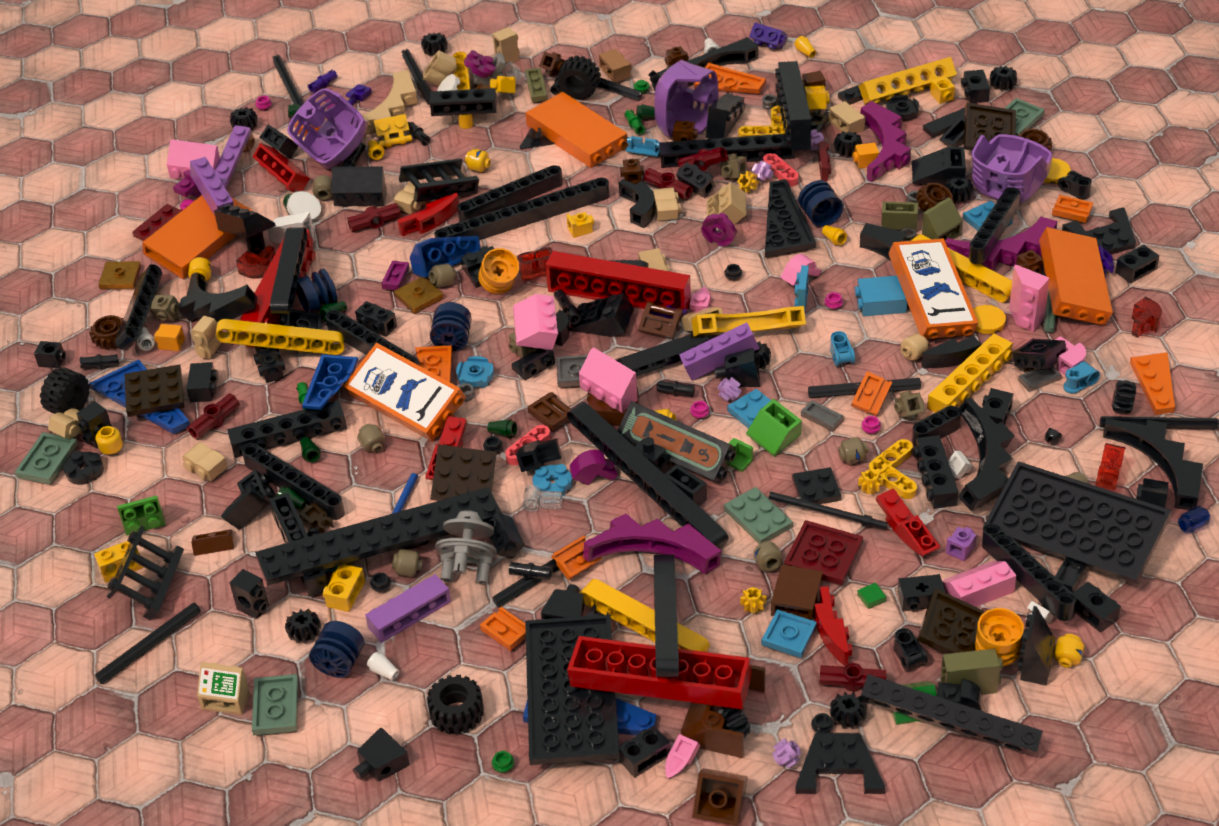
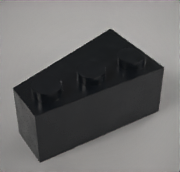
M726 93L709 106L705 138H727L745 111L744 97Z

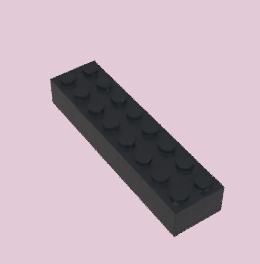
M798 61L778 62V68H775V78H777L775 92L777 93L778 106L780 107L786 144L790 145L791 151L811 150V116Z

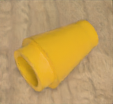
M800 36L796 39L794 45L798 51L809 58L816 55L817 51L807 37Z
M370 140L368 142V155L373 160H380L384 155V148L377 141Z
M828 225L822 229V234L834 245H843L847 240V233L844 229Z

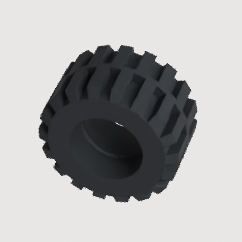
M571 56L569 59H566L557 76V84L561 86L560 90L570 97L576 98V100H580V98L585 100L594 94L600 82V69L596 67L595 62L592 63L591 59H586L585 56Z
M59 367L54 369L43 382L40 403L46 411L53 414L64 413L69 409L80 411L88 401L87 398L90 394L89 381L83 374L68 368Z
M449 675L446 679H439V683H434L432 689H429L427 696L429 716L433 726H437V729L441 732L445 730L446 734L454 732L455 735L462 731L464 733L469 732V728L474 729L476 723H480L482 720L481 716L484 714L482 693L479 685L474 680L470 681V677L465 676L462 678L461 675H456V677ZM456 702L463 703V704H461V705H459V706H454V707L448 706V705H450V704H452V703H456Z

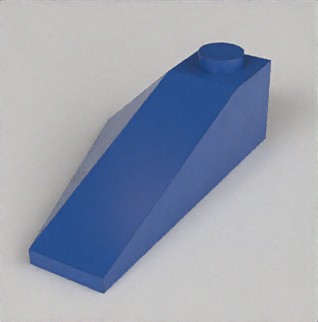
M479 237L429 238L415 244L409 257L413 274L425 278L429 276L430 270L435 265L450 264L453 266L460 263L461 257L465 253H474L481 249Z
M322 354L302 408L321 410L353 374L358 357Z

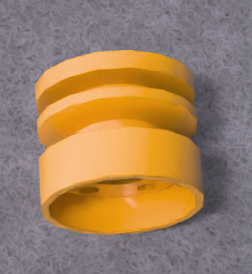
M495 248L485 254L478 273L481 286L492 294L508 292L513 287L517 277L519 261L507 249Z
M1005 608L987 610L978 620L975 651L995 649L997 657L1002 659L1003 667L1015 662L1020 655L1024 624L1021 618L1015 612Z

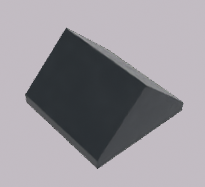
M251 483L223 511L221 517L240 530L267 501Z

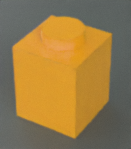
M876 143L855 145V152L852 154L853 161L857 163L858 169L867 168L879 155Z
M161 324L158 331L155 332L154 339L160 350L180 351L185 341L182 326Z

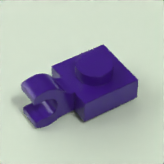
M358 84L347 92L345 97H348V102L354 105L357 100L363 101L372 94L371 88Z
M1099 246L1104 275L1106 271L1113 273L1114 262L1112 255Z

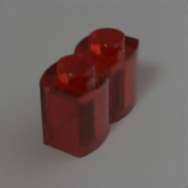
M551 247L540 248L534 252H524L517 256L519 274L522 280H532L539 275L547 276L545 264L553 251Z

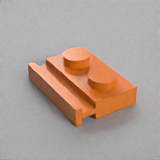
M1059 194L1052 209V215L1086 223L1093 209L1094 202Z
M867 371L851 406L866 413L874 414L877 417L892 382H888L884 378Z
M584 535L551 556L557 562L556 565L568 581L602 559L599 557L587 562L583 558L584 542H586Z
M502 607L499 608L497 613L494 612L480 624L481 631L509 651H512L520 644L526 636L525 623Z

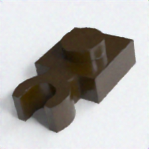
M315 503L299 513V517L311 528L318 526L321 533L326 532L325 525L334 527L333 520L327 516V512Z

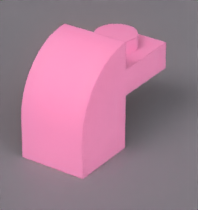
M798 254L787 263L780 278L795 286V284H799L796 283L797 272H801V265L809 266V275L819 277L822 270L816 267L815 261L803 254Z
M1060 336V337H1058V338L1055 339V340H1065V339ZM1065 340L1066 348L1056 355L1059 357L1057 365L1059 372L1065 375L1066 370L1085 361L1086 349L1081 343L1074 346Z

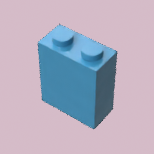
M897 276L858 279L857 286L854 287L855 297H858L857 307L861 309L862 316L906 313L907 300Z

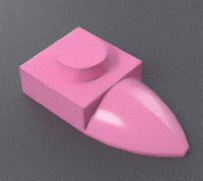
M705 286L692 294L690 310L700 311L709 307L711 295Z
M679 734L666 760V777L671 778L678 774L686 764L690 765L701 745Z

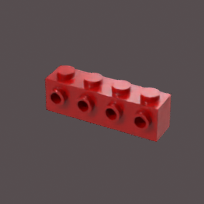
M260 143L252 156L259 162L261 167L267 169L269 174L275 176L280 183L286 185V188L292 192H295V190L303 191L310 180L305 173L273 147Z

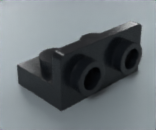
M539 348L512 363V370L526 381L555 364L554 351H545Z
M256 469L237 483L241 493L252 483L269 503V499L276 496L275 491L269 485L271 481L264 473H259Z

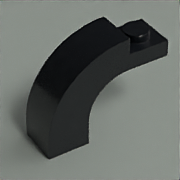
M622 179L619 182V196L636 203L630 208V222L645 228L655 215L653 191L641 181L636 185Z

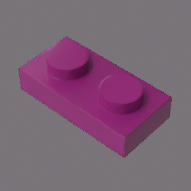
M392 260L381 283L382 289H399L410 269L409 262Z

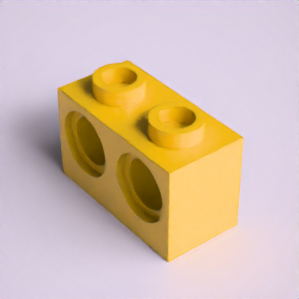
M805 86L809 110L826 109V104H829L830 98L825 87Z
M128 541L94 553L105 583L109 582L112 577H115L128 548ZM136 548L135 553L140 555L138 549ZM132 560L128 566L133 571L144 568Z
M345 564L338 566L337 570L332 573L329 585L323 590L326 607L350 612L365 584L363 568Z

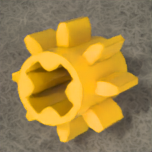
M746 171V175L740 174V178L737 181L740 185L739 189L745 190L747 193H750L751 189L757 190L756 187L760 183L756 178L758 175L752 174L750 171Z
M866 470L861 472V477L858 478V486H861L862 492L874 494L877 491L880 492V486H883V478H879L880 472Z
M751 587L746 591L743 590V596L740 597V605H744V611L755 614L760 610H764L766 596L762 595V589L759 590L758 588Z

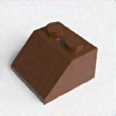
M703 768L698 774L692 818L738 826L745 799L748 776Z

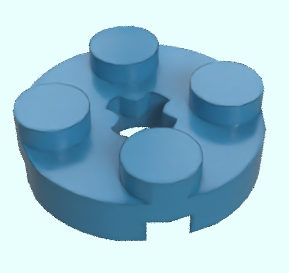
M472 356L467 358L468 361L464 363L461 361L457 365L456 374L460 385L469 383L473 387L485 388L494 376L493 364L489 363L485 357Z
M564 464L541 466L535 470L532 479L533 489L537 494L538 492L543 494L544 498H560L565 495L568 489L572 488V476Z

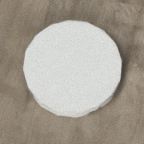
M454 74L447 76L437 91L458 90L456 86L460 84L459 78Z
M299 191L293 193L288 199L287 210L290 215L310 212L311 221L313 222L321 212V205L314 195Z

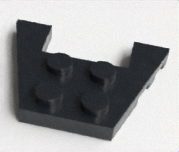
M1124 207L1109 211V217L1114 223L1085 231L1077 220L1062 225V231L1096 238L1098 247H1103L1111 255L1133 249L1136 245Z
M860 733L814 734L796 783L795 794H816V774H863L864 794H885L883 780Z

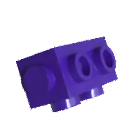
M754 22L749 38L754 40L753 42L760 46L766 44L768 48L773 50L783 48V45L787 42V34L784 31Z

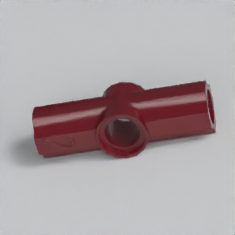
M722 147L712 150L701 149L697 154L680 158L678 165L680 168L688 162L691 165H697L701 171H706L709 166L726 162L728 160L727 151Z
M648 168L643 175V181L660 189L673 187L674 192L678 193V197L685 200L689 199L693 192L692 186L676 180L673 173L666 172L662 174Z
M397 203L380 208L370 206L364 213L348 217L347 222L351 232L367 227L379 228L384 222L399 218L401 214Z
M229 393L216 404H208L204 407V414L187 427L188 432L197 440L210 429L221 427L224 423L223 419L240 406L239 400H237L235 395Z
M848 663L844 667L821 665L819 684L843 686L846 690L854 692L864 687L867 674L886 680V670L862 668L858 663Z

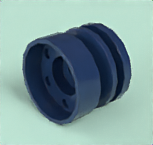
M824 180L809 183L801 190L798 197L800 207L817 227L829 226L842 215L844 209L842 200L834 192L830 184Z
M324 268L319 270L318 273H312V281L307 275L299 277L296 293L306 312L313 313L320 310V302L322 305L338 302L335 285Z
M446 302L440 304L435 309L430 331V340L435 346L452 345V351L461 350L466 346L472 322V316L468 308L459 303Z
M329 621L323 627L318 640H316L309 653L310 662L320 672L328 676L343 678L349 675L356 658H358L365 644L364 637L357 629L345 622Z

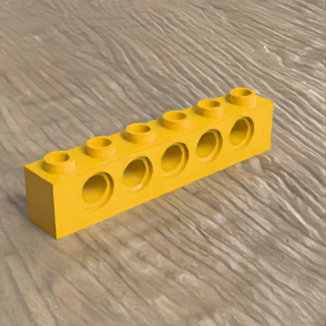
M948 57L865 81L858 87L864 104H868L871 101L878 104L882 99L889 101L891 97L896 95H908L913 90L914 92L924 90L926 86L930 88L931 80L946 76L950 81H953L952 78L957 73L952 58ZM906 79L910 81L911 85L906 82ZM877 88L881 89L882 94L877 91Z
M996 334L990 336L928 394L927 409L936 413L948 406L959 407L966 398L977 392L984 382L989 381L991 375L998 372L1006 361H1010L1013 356V343Z

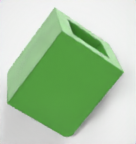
M733 438L729 444L737 449L735 459L730 462L729 466L743 472L753 461V447Z

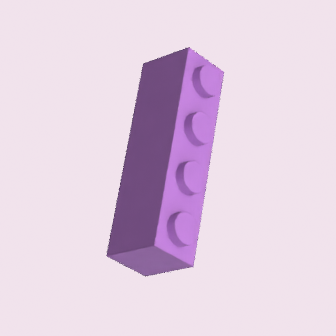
M202 157L190 161V176L213 214V210L220 208L219 206L222 204L233 206L232 198L208 159Z
M746 322L679 354L692 381L714 371L716 367L724 366L726 355L754 348V351L760 348Z
M436 574L424 579L414 587L407 589L395 598L388 600L386 603L365 614L368 629L381 643L451 603L449 588Z

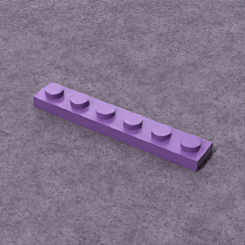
M234 126L214 170L225 189L251 135L250 127Z

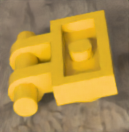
M406 114L373 121L377 138L384 136V140L378 141L382 147L389 148L392 147L391 145H403L406 142L412 141L411 135L404 136L403 133L409 131ZM398 133L399 137L390 139L389 135Z

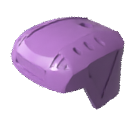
M680 60L663 73L655 88V120L665 136L673 137L675 121L695 122V129H698V135H701L706 130L708 105L718 100V78L716 72ZM688 82H700L694 90L688 88ZM694 101H697V102H698V103H697V106H696V108L694 109V108H693ZM701 103L705 104L702 111L700 110Z
M324 88L313 94L299 108L291 119L287 132L293 141L322 167L330 169L345 161L359 146L365 136L368 121L339 93ZM323 94L326 95V96H324L323 98H321L320 100H318L317 102H315V100H316L318 97L322 96ZM327 99H331L324 105L320 106L322 102L326 101ZM333 103L336 104V105L332 106L331 108H329L327 111H325V109H326L328 106H330L331 104H333ZM297 121H299V123L297 124V126H296V128H295V131L293 132V128H294L295 123H296ZM303 125V129L298 137L299 129ZM320 126H321V128H320L318 131H316V130L313 128V127L317 128V127H320ZM306 130H308V133L303 141V136Z
M1000 134L989 142L985 136L981 135L972 151L973 184L981 194L997 200L1006 188H1018L1020 190V203L1025 202L1032 197L1048 176L1052 165V153L1041 144L1023 137Z

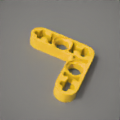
M775 106L771 109V126H742L738 130V137L785 134L781 115L777 116V114H780V107Z
M901 439L869 463V470L880 472L879 478H883V485L890 490L894 488L901 498L912 499L916 496L917 484L895 469L912 455V442ZM887 457H893V458H895L896 460H894V461H888V460H886V458H887ZM889 477H895V478H897L898 480H897V481H889L888 478H889Z

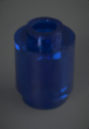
M1197 506L1181 514V517L1178 518V525L1185 533L1194 532L1209 524L1210 513L1206 508Z

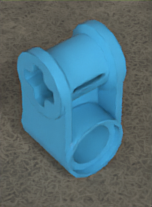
M842 331L833 332L830 338V352L835 366L848 362L851 364L855 363L854 350L846 333Z
M1083 361L1066 370L1065 376L1067 379L1063 388L1068 393H1078L1094 385L1100 378V372Z

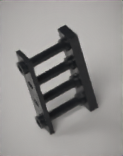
M459 158L401 166L399 182L410 181L415 186L413 199L416 202L441 199L457 193L458 196L477 194L479 178L477 176L466 177L461 172L463 160ZM456 175L458 178L451 179L449 176ZM441 177L443 180L435 181L434 178ZM426 179L428 183H420L418 180Z
M141 526L136 532L132 531L128 537V548L115 577H112L108 583L107 588L109 592L106 597L110 599L117 591L144 605L146 610L143 617L151 620L160 610L184 549L177 545L172 551L168 550L167 552L142 538L145 527ZM137 545L163 558L164 566H159L135 553ZM131 560L156 573L157 577H159L158 581L153 582L129 569L128 566ZM124 576L149 588L152 596L147 598L121 584Z

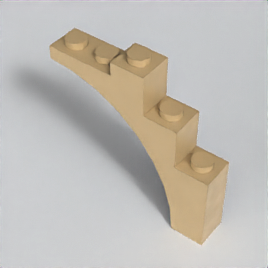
M408 70L393 73V88L388 97L375 109L362 115L368 121L365 135L376 133L374 120L405 114L404 107L418 104L416 90Z

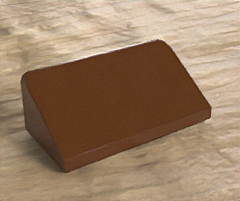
M229 529L192 536L193 554L202 555L234 549L233 530Z

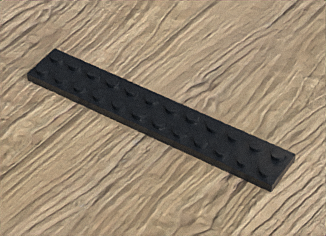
M489 487L259 550L255 553L268 586L449 535L450 533L443 529V523L450 519H456L460 511H475L485 523H488L497 512H502Z

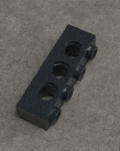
M496 88L430 91L431 116L497 113Z
M940 435L916 438V446H913V456L918 460V472H922V485L927 488V500L931 501L933 509L957 506L958 489Z

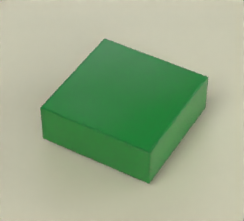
M876 582L857 590L858 597L868 609L886 602V595Z

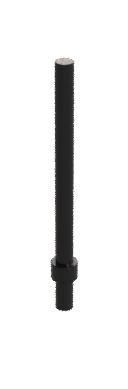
M771 491L768 498L861 523V526L868 528L872 526L886 530L888 522L873 519V516L864 514L862 516Z

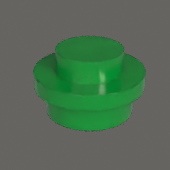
M638 80L633 85L634 89L641 91L642 94L647 93L650 87L649 83L645 80Z
M507 751L497 752L492 759V767L500 773L508 772L514 766V758Z

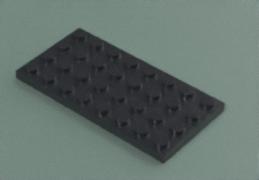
M1018 461L984 526L986 524H997L1017 543L1138 584L1172 512L1169 509Z
M610 615L525 620L530 765L620 759L615 692L571 687L567 671L579 636L612 640Z

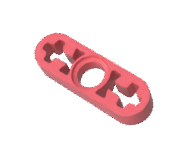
M769 153L763 157V162L772 166L771 171L774 172L773 175L779 180L786 179L789 186L798 184V172L779 156Z
M538 425L511 445L505 452L507 463L519 465L516 453L524 444L537 440L541 442L550 440L549 427Z

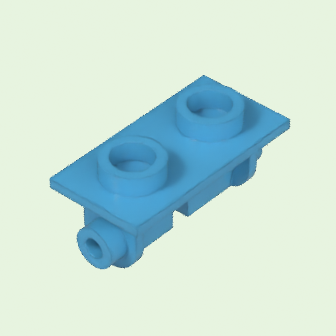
M631 136L627 138L629 145L626 152L658 157L660 144L657 139L646 138L645 143H643L642 137Z

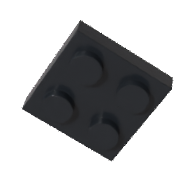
M831 467L792 474V480L799 499L817 504L841 501V493Z

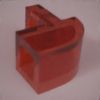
M268 245L258 255L246 251L236 260L239 274L251 279L263 278L275 255L274 247Z
M1146 296L1134 304L1132 319L1134 323L1132 335L1136 338L1147 333L1149 330L1156 333L1160 326L1162 309L1158 303Z
M1105 443L1095 486L1116 490L1126 447Z

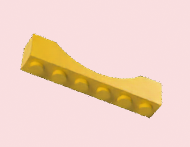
M804 306L739 314L696 315L691 319L694 337L721 335L746 322L752 332L800 328L806 324Z

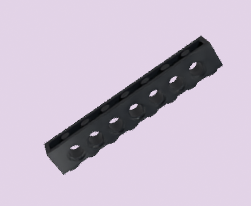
M785 134L659 142L661 168L679 167L678 160L680 158L697 154L701 149L712 150L719 147L725 148L727 155L736 154L737 156L746 157L747 162L763 161V157L769 153L776 154L782 160L795 159V151H791L790 145L786 144Z
M867 674L860 701L1031 757L1036 755L1043 733L1042 730Z

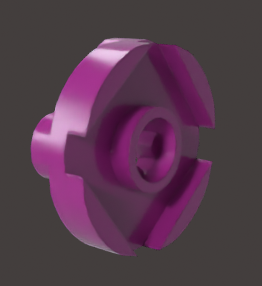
M471 50L464 59L465 66L472 68L471 72L479 77L488 78L489 75L492 77L495 72L493 59L490 56H483Z
M724 213L708 215L702 223L701 232L710 243H718L717 246L731 244L737 234L734 224Z

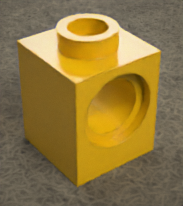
M946 76L931 80L930 94L939 104L954 100L955 86Z

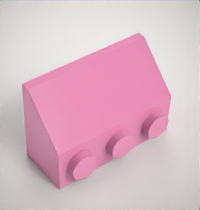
M171 139L167 158L170 178L184 179L183 172L190 170V161L206 157L215 170L220 159L218 146Z
M1015 265L1009 309L1017 326L1034 332L1044 320L1049 277Z
M535 294L513 306L516 345L553 350L558 335L554 296Z
M593 347L579 372L580 388L594 395L598 400L607 403L613 409L623 413L631 401H638L636 372Z
M991 561L942 580L945 593L977 607L1013 593L1015 590L1016 574L1006 561Z

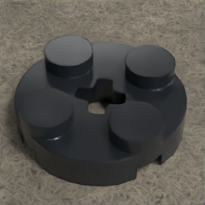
M897 95L891 97L890 101L886 103V109L901 116L902 120L916 119L919 112V102L915 98L913 100L908 99L907 95Z
M75 451L65 462L63 470L71 483L84 485L89 483L88 480L98 479L103 473L104 466L99 453Z

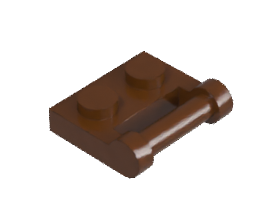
M648 301L638 331L674 340L679 322L683 316V309L668 308ZM657 312L674 317L673 319H669L656 315H651V313Z
M553 392L546 394L527 407L528 413L549 427L551 431L556 430L569 421L566 413L572 409L560 401ZM551 404L555 405L558 409H560V410H561L562 412H564V413H561L559 410H557V409H556L554 406H552Z

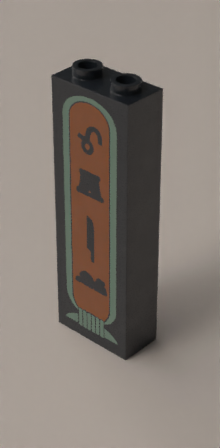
M633 401L630 402L617 430L627 441L635 446L646 437L653 438L654 444L666 450L669 461L720 484L726 478L728 466L736 456L737 448Z

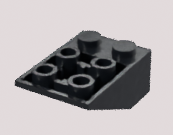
M945 147L911 162L913 184H945L947 179L957 178L958 176L963 178L966 174L964 147Z
M624 293L582 303L577 307V313L581 320L576 325L571 324L569 330L608 337L625 333L634 307Z
M1033 606L1032 614H1027L1025 627L1029 628H1025L1023 632V644L1019 656L1022 658L1019 659L1017 671H1021V681L1047 686L1056 639L1038 607Z

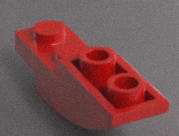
M454 193L426 204V209L398 219L401 236L403 237L416 231L423 234L446 222L458 211V194Z
M448 416L439 444L462 447V438L467 426V420L465 418ZM438 444L435 445L425 476L428 480H433Z
M894 488L876 497V502L886 514V522L913 551L923 557L940 549V545L919 516H913Z
M820 587V603L814 604V620L817 622V630L830 653L845 666L848 664L849 656H852V645L847 643L849 629L844 627L843 618L838 619L837 611L832 609V607H835L834 595H830L829 587Z

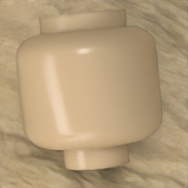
M913 334L901 342V353L906 359L914 361L922 357V353L928 350L929 344L922 335Z

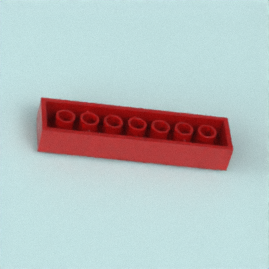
M306 229L307 243L299 277L305 276L306 272H309L310 265L316 256L312 246L313 238L310 236V230ZM284 239L255 291L258 297L256 308L243 314L240 321L279 325L281 315L271 314L270 300ZM246 345V347L255 348L254 346Z
M552 251L545 264L548 292L555 293L556 290L561 289L566 295L592 300L624 293L633 307L645 309L648 301L654 302L655 305L664 307L670 305L672 308L687 310L690 306L691 281L690 275L557 251Z
M579 636L567 671L571 687L743 709L752 676L751 661L749 657L678 649L679 677H656L654 645Z

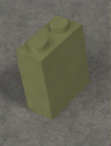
M995 649L943 654L940 682L961 684V680L966 679L976 683L981 688L982 695L997 693V686L1001 684L1000 670H1003L1002 659L997 657Z

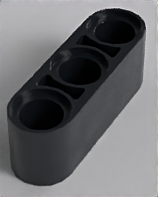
M957 406L945 407L915 423L912 432V444L916 446V438L940 435L942 439L957 431L961 420V415L958 413L959 408Z

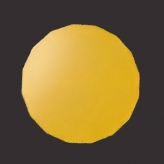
M1052 158V165L1044 182H1055L1054 184H1058V179L1067 176V173L1071 171L1070 166L1065 161Z
M981 305L973 308L978 320L976 332L994 334L995 331H1001L1004 328L1006 315L998 307Z

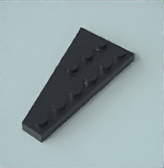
M787 180L770 182L765 257L816 248V241Z

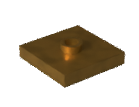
M140 261L105 262L98 284L99 288L134 289L141 268Z
M420 277L394 291V296L414 314L444 299L443 293L424 277Z

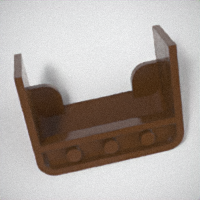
M751 665L752 676L748 689L764 693L766 668ZM690 703L681 728V735L698 742L701 745L700 749L743 758L744 733L723 729L724 718L720 713L713 711V705Z

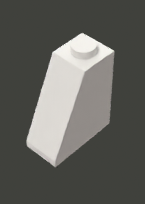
M310 212L275 218L273 222H275L276 226L267 230L270 242L281 244L285 237L286 229L289 227H305L310 230V236L313 238V241L315 240Z

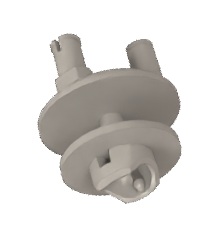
M460 511L456 519H450L443 523V529L450 534L462 538L442 539L437 541L435 549L442 555L441 562L443 564L440 580L453 582L454 573L459 574V571H461V574H465L466 564L475 563L478 565L476 583L487 584L490 565L492 564V558L497 555V549L488 543L473 540V538L492 536L494 534V527L483 522L475 511Z

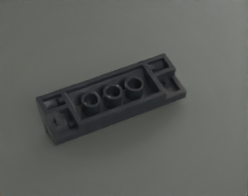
M692 333L615 360L636 372V376L682 361L679 354L709 341L708 336L704 338L702 336L694 337Z

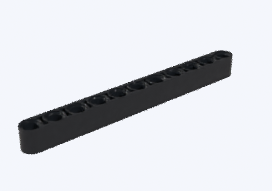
M602 177L440 228L435 231L434 236L435 238L478 236L479 240L486 239L606 200L610 196L609 181Z
M581 402L566 413L569 422L679 525L683 527L690 524L718 548L729 540L728 534L717 522L586 402Z
M654 555L656 677H679L674 555Z

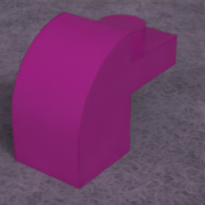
M190 170L183 172L184 179L173 186L174 192L186 198L189 195L199 198L202 194L191 178Z
M600 450L585 451L579 454L569 465L572 479L587 485L597 475L612 481L618 476L615 464L610 459H605L604 454Z

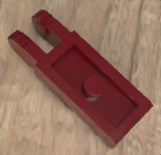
M821 141L818 144L821 180L828 181V174H831L830 154L827 151L829 150V143Z

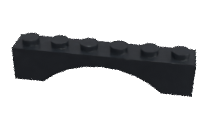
M746 37L687 62L704 68L708 63L718 66L747 64L758 59V45L749 37ZM688 82V87L692 86L694 82Z

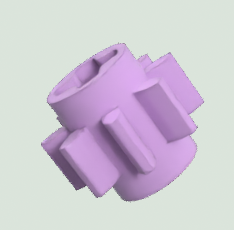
M816 129L811 131V151L819 149V142L824 141L822 133H817Z
M760 161L759 164L755 163L751 170L758 175L756 178L763 182L766 179H771L774 173L771 171L772 166L763 161Z
M732 377L730 380L727 378L723 379L717 388L720 391L718 395L726 401L729 399L734 401L741 393L740 383Z
M784 738L774 746L773 758L778 765L783 766L786 764L787 768H790L800 760L798 757L801 754L800 748L793 740L787 742L786 738Z

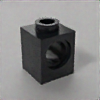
M40 341L34 352L38 367L59 368L66 358V352L63 350L60 342Z

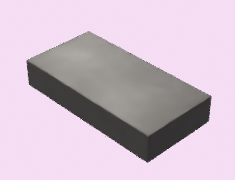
M1052 365L1047 370L1035 369L1019 375L1018 381L1028 392L1061 380L1062 375Z
M813 400L801 411L802 417L832 432L844 421L843 415Z

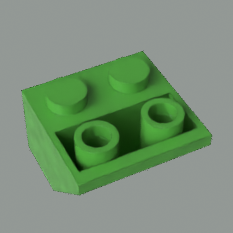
M772 399L760 409L746 435L775 457L801 435L802 420L775 399Z
M158 495L117 506L126 536L130 535L132 531L136 532L141 526L145 527L144 531L165 525Z

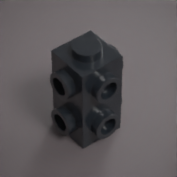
M686 162L676 173L678 181L692 186L693 192L703 198H706L715 188L713 176L708 172L704 173L695 164L691 165Z
M365 301L355 311L357 322L377 334L387 337L397 327L395 313L376 304Z
M254 346L256 354L253 357L255 364L260 365L257 366L260 377L264 376L266 383L283 379V371L286 369L283 359L279 360L281 358L279 349Z
M497 512L489 520L488 524L494 527V534L489 538L497 549V554L513 559L525 546L513 518Z

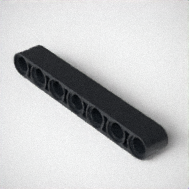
M557 165L549 166L459 203L457 205L459 222L527 201L562 186L561 167Z
M1008 187L1003 191L970 242L969 261L971 263L982 264L986 261L1012 220L1020 204V190L1018 188Z
M305 227L286 229L270 300L272 315L292 313L307 243Z
M150 264L139 277L115 339L116 345L122 350H129L140 336L162 277V270L155 264Z
M331 310L326 313L328 330L342 333L344 342L361 353L367 355L377 342L419 365L416 357L342 312Z
M249 443L242 447L244 463L248 469L252 471L256 469L259 473L266 474L271 483L279 488L290 487L302 499L307 501L308 506L313 503L317 504L327 512V516L332 520H338L344 516L343 501L339 494L257 444Z
M986 524L983 527L982 534L983 549L996 561H1006L1016 574V580L1056 618L1062 621L1072 620L1075 617V595L999 525Z

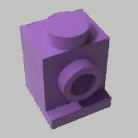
M957 527L952 536L947 539L946 554L965 561L976 545L977 534H974V531L968 527L964 529Z

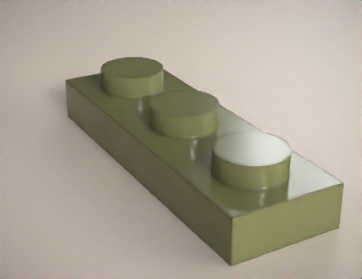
M541 68L525 70L531 101H547L548 97Z

